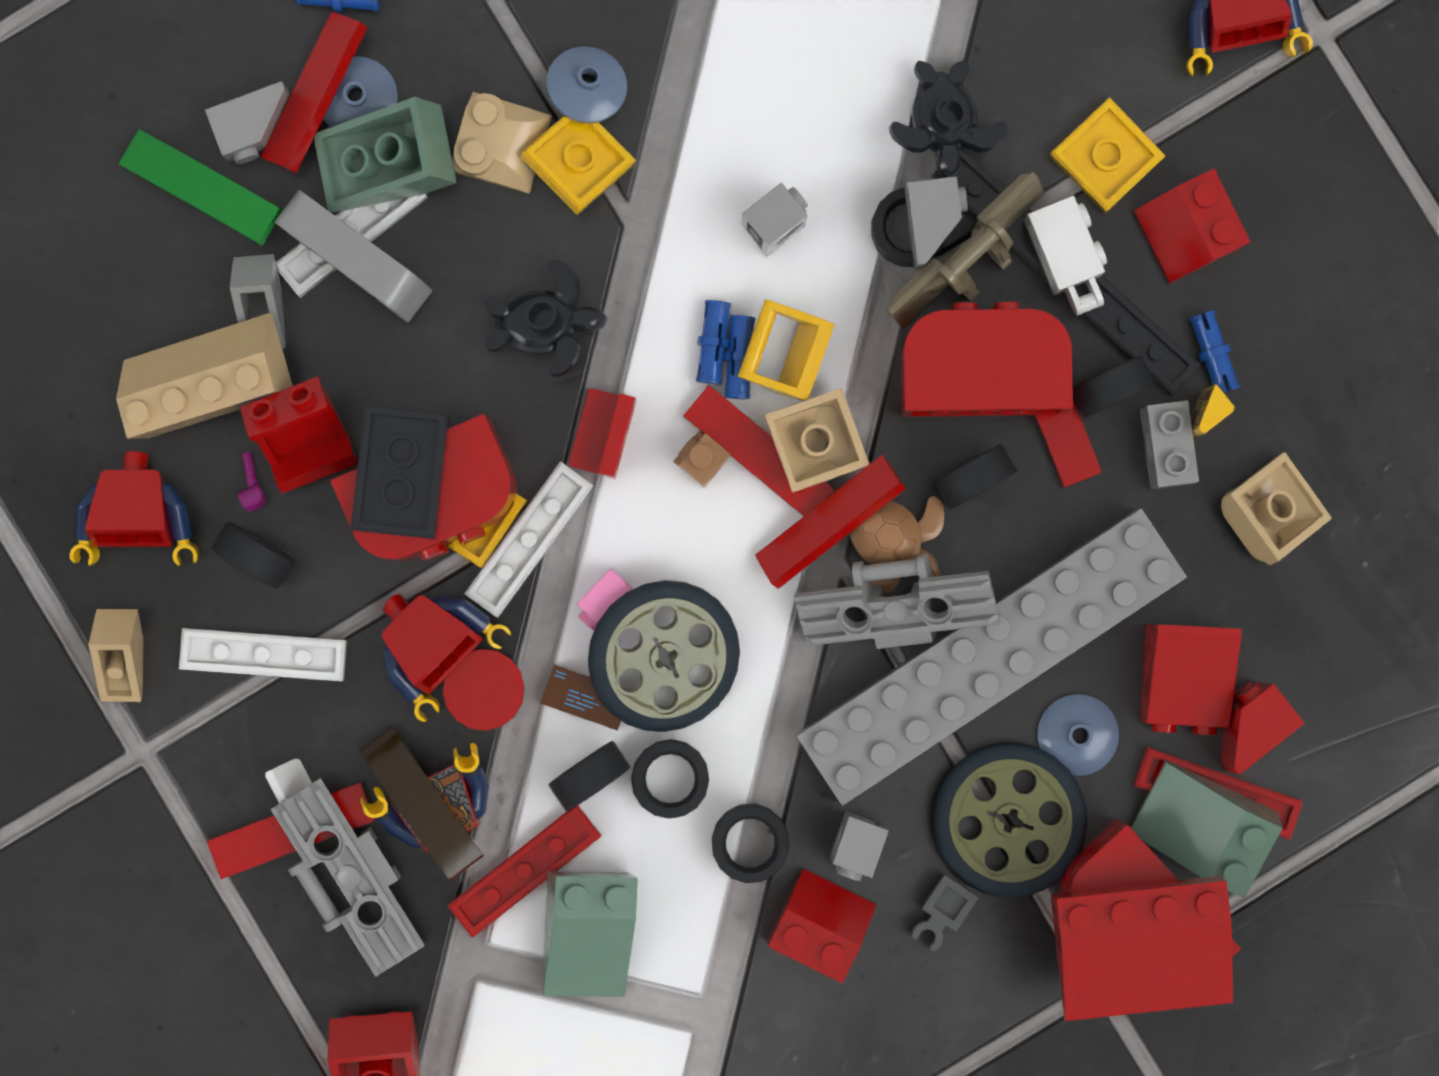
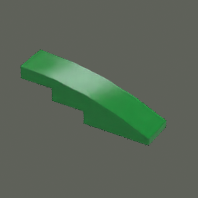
M140 129L119 162V165L262 246L275 225L274 221L283 211L253 192Z

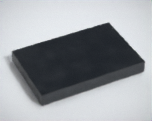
M365 405L351 530L436 540L449 414Z

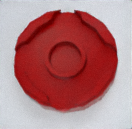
M479 649L471 651L444 679L443 696L447 709L456 721L470 729L487 731L502 727L516 716L524 701L525 685L521 670L511 658L496 650Z

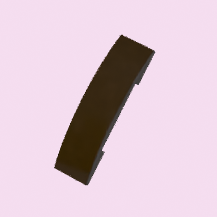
M393 726L359 749L388 796L450 881L484 857L479 847L453 814Z

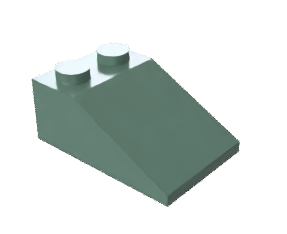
M412 97L319 131L314 136L327 208L331 213L419 196L457 183L442 108L437 103Z
M1166 760L1130 828L1142 841L1199 877L1219 876L1227 880L1228 891L1245 898L1283 827L1277 811Z
M548 871L543 996H625L636 922L637 877L630 873Z

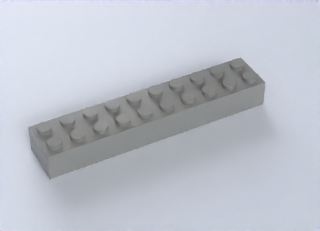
M1142 508L1134 510L996 601L1000 619L999 625L952 630L795 735L843 806L1186 579L1187 576Z

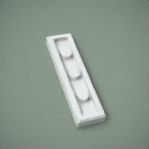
M426 194L344 210L335 216L372 242L428 197ZM302 243L298 244L276 262L279 273L300 298L337 270Z
M560 461L464 594L499 618L594 485Z
M182 628L179 669L344 681L347 640Z

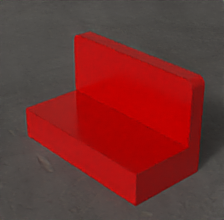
M593 388L588 390L569 460L571 467L616 479L637 401L636 397L621 393L616 395Z

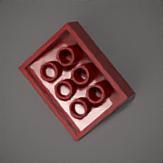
M1219 876L1050 894L1065 1021L1233 1003L1232 922L1227 880Z

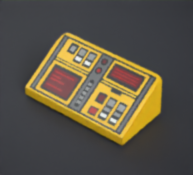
M1217 384L1202 390L1199 394L1191 415L1193 438L1207 433L1234 411V405Z

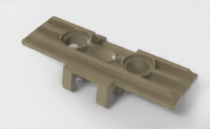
M1034 172L1021 174L977 216L978 221L972 230L971 238L963 242L954 255H947L943 259H936L934 257L889 300L888 311L902 330L949 285L959 295L963 293L972 301L980 292L975 288L976 285L966 270L984 253L1002 270L1012 263L1011 255L1008 252L1013 241L1006 231L1045 194L1038 176Z

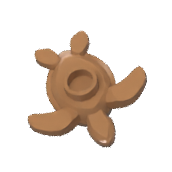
M931 496L928 499L922 519L917 522L914 515L906 507L897 502L890 501L850 532V539L858 554L870 564L917 559L918 554H927L933 575L937 577L939 576L938 563L929 552L921 549V543L934 539L942 531L945 515L944 507L937 497ZM900 578L869 581L870 585L882 586L883 594H886L895 589L899 584Z

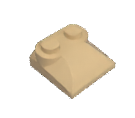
M473 92L466 106L452 158L454 172L530 194L536 173L520 156L528 146L549 129L552 115L500 100L492 94Z
M842 388L764 415L792 493L838 477L847 476L869 465Z
M1285 452L1278 455L1239 486L1228 491L1222 498L1221 503L1225 519L1249 553L1257 560L1269 565L1280 561L1332 519Z

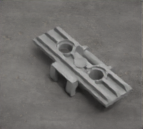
M918 554L917 559L864 565L862 561L853 562L852 575L855 586L797 593L794 596L807 646L874 639L877 649L933 643L937 631L1000 624L989 571L934 577L927 554ZM919 575L918 582L913 583L912 591L907 595L884 597L882 586L870 585L869 581ZM931 598L944 600L948 605V609L940 613L933 612ZM851 607H858L866 612L868 618L861 622L852 621L847 617L845 611Z
M321 778L271 808L272 813L301 857L300 861L287 869L291 877L296 875L325 921L322 926L326 932L332 931L343 924L375 977L425 946L388 887L400 879L399 871L395 865L390 866L375 842L377 836L371 827L362 831V834L359 836L355 834ZM330 831L338 837L339 844L333 851L324 853L315 849L314 840L320 832ZM324 862L349 902V907L341 912L337 911L312 871V866L314 867L318 863ZM366 901L377 902L382 908L380 919L373 924L363 923L358 917V909Z

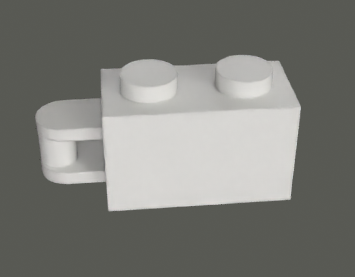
M1071 196L1029 213L1023 221L1053 294L1056 295L1065 291L1076 316L1103 306L1104 300L1096 278L1105 273L1103 265L1107 264V259L1099 241L1093 243L1087 227L1091 226V219L1083 203L1077 204L1075 197ZM1086 283L1090 293L1078 297L1074 287Z

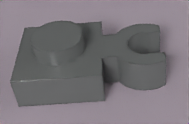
M943 873L921 906L930 915L927 920L919 921L914 925L911 931L912 938L916 940L923 930H932L934 932V939L930 943L929 949L933 952L942 945V931L945 926L956 932L979 897Z

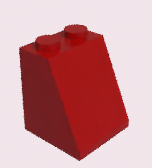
M1145 624L1140 722L1151 724L1152 732L1176 733V725L1192 726V734L1217 735V727L1229 728L1242 629Z

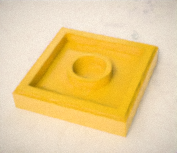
M1110 97L1049 154L1104 213L1111 209L1165 157L1163 152Z
M565 116L528 146L520 156L576 215L581 213L636 162L633 156L599 122L580 123Z

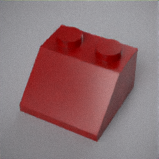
M1215 168L1171 189L1133 211L1169 284L1242 249L1251 242Z
M1248 681L1234 691L1229 728H1223L1219 765L1224 771L1240 775L1305 724L1275 684L1264 682L1252 684L1251 681Z
M803 868L767 940L768 947L843 984L862 945L877 904Z
M388 1012L386 1014L366 1016L350 1015L343 1018L329 1019L327 1060L331 1075L421 1076L418 1038L412 1012Z

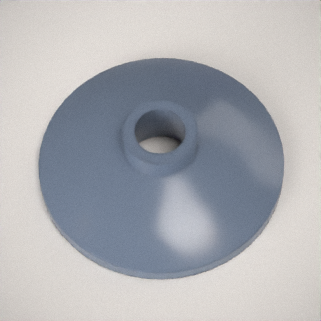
M582 46L564 51L552 62L547 73L546 89L553 106L565 117L580 123H598L612 117L623 105L627 94V79L623 68L613 56L598 48ZM590 75L594 77L596 81L593 83H587L582 79L581 76Z
M353 57L323 118L329 127H333L398 103L397 86L389 71L373 59ZM353 88H360L363 91V95L358 101H351L348 98V93Z
M1071 694L1055 700L1045 709L1038 723L1037 741L1041 750L1055 756L1070 770L1072 775L1083 776L1102 769L1111 760L1118 746L1119 729L1112 711L1102 701L1085 694ZM1082 727L1087 732V738L1082 743H1076L1073 739V732L1075 729Z

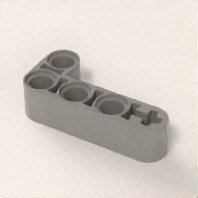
M300 190L296 192L274 221L285 232L348 277L407 323L410 322L433 291L415 274Z

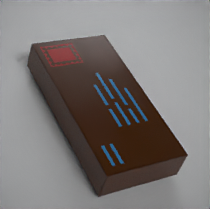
M558 665L553 666L541 704L618 731L621 720L613 716L598 699L590 677Z

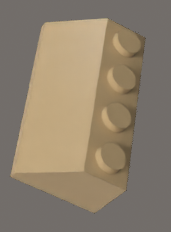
M267 313L124 360L116 400L127 439L152 438L240 410V407L292 387L273 314Z

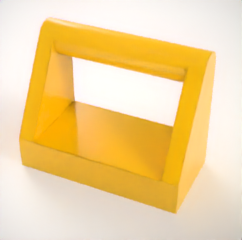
M765 299L737 377L787 398L802 401L808 400L835 324ZM777 314L799 323L779 381L756 374Z

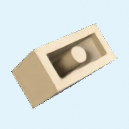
M97 609L88 645L100 702H141L143 696V634L138 609Z

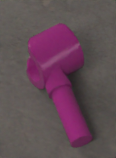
M245 452L242 453V460L248 487L237 492L243 508L248 512H252L266 503V495L255 475L252 453Z

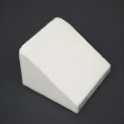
M298 758L266 772L265 775L279 803L312 783Z

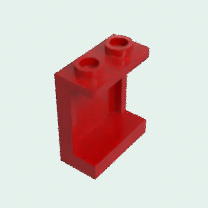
M318 376L240 407L247 435L251 441L258 443L272 467L276 485L282 494L358 464L350 435Z

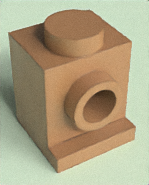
M699 431L685 444L673 462L705 488L729 460L731 454L706 433L703 434Z

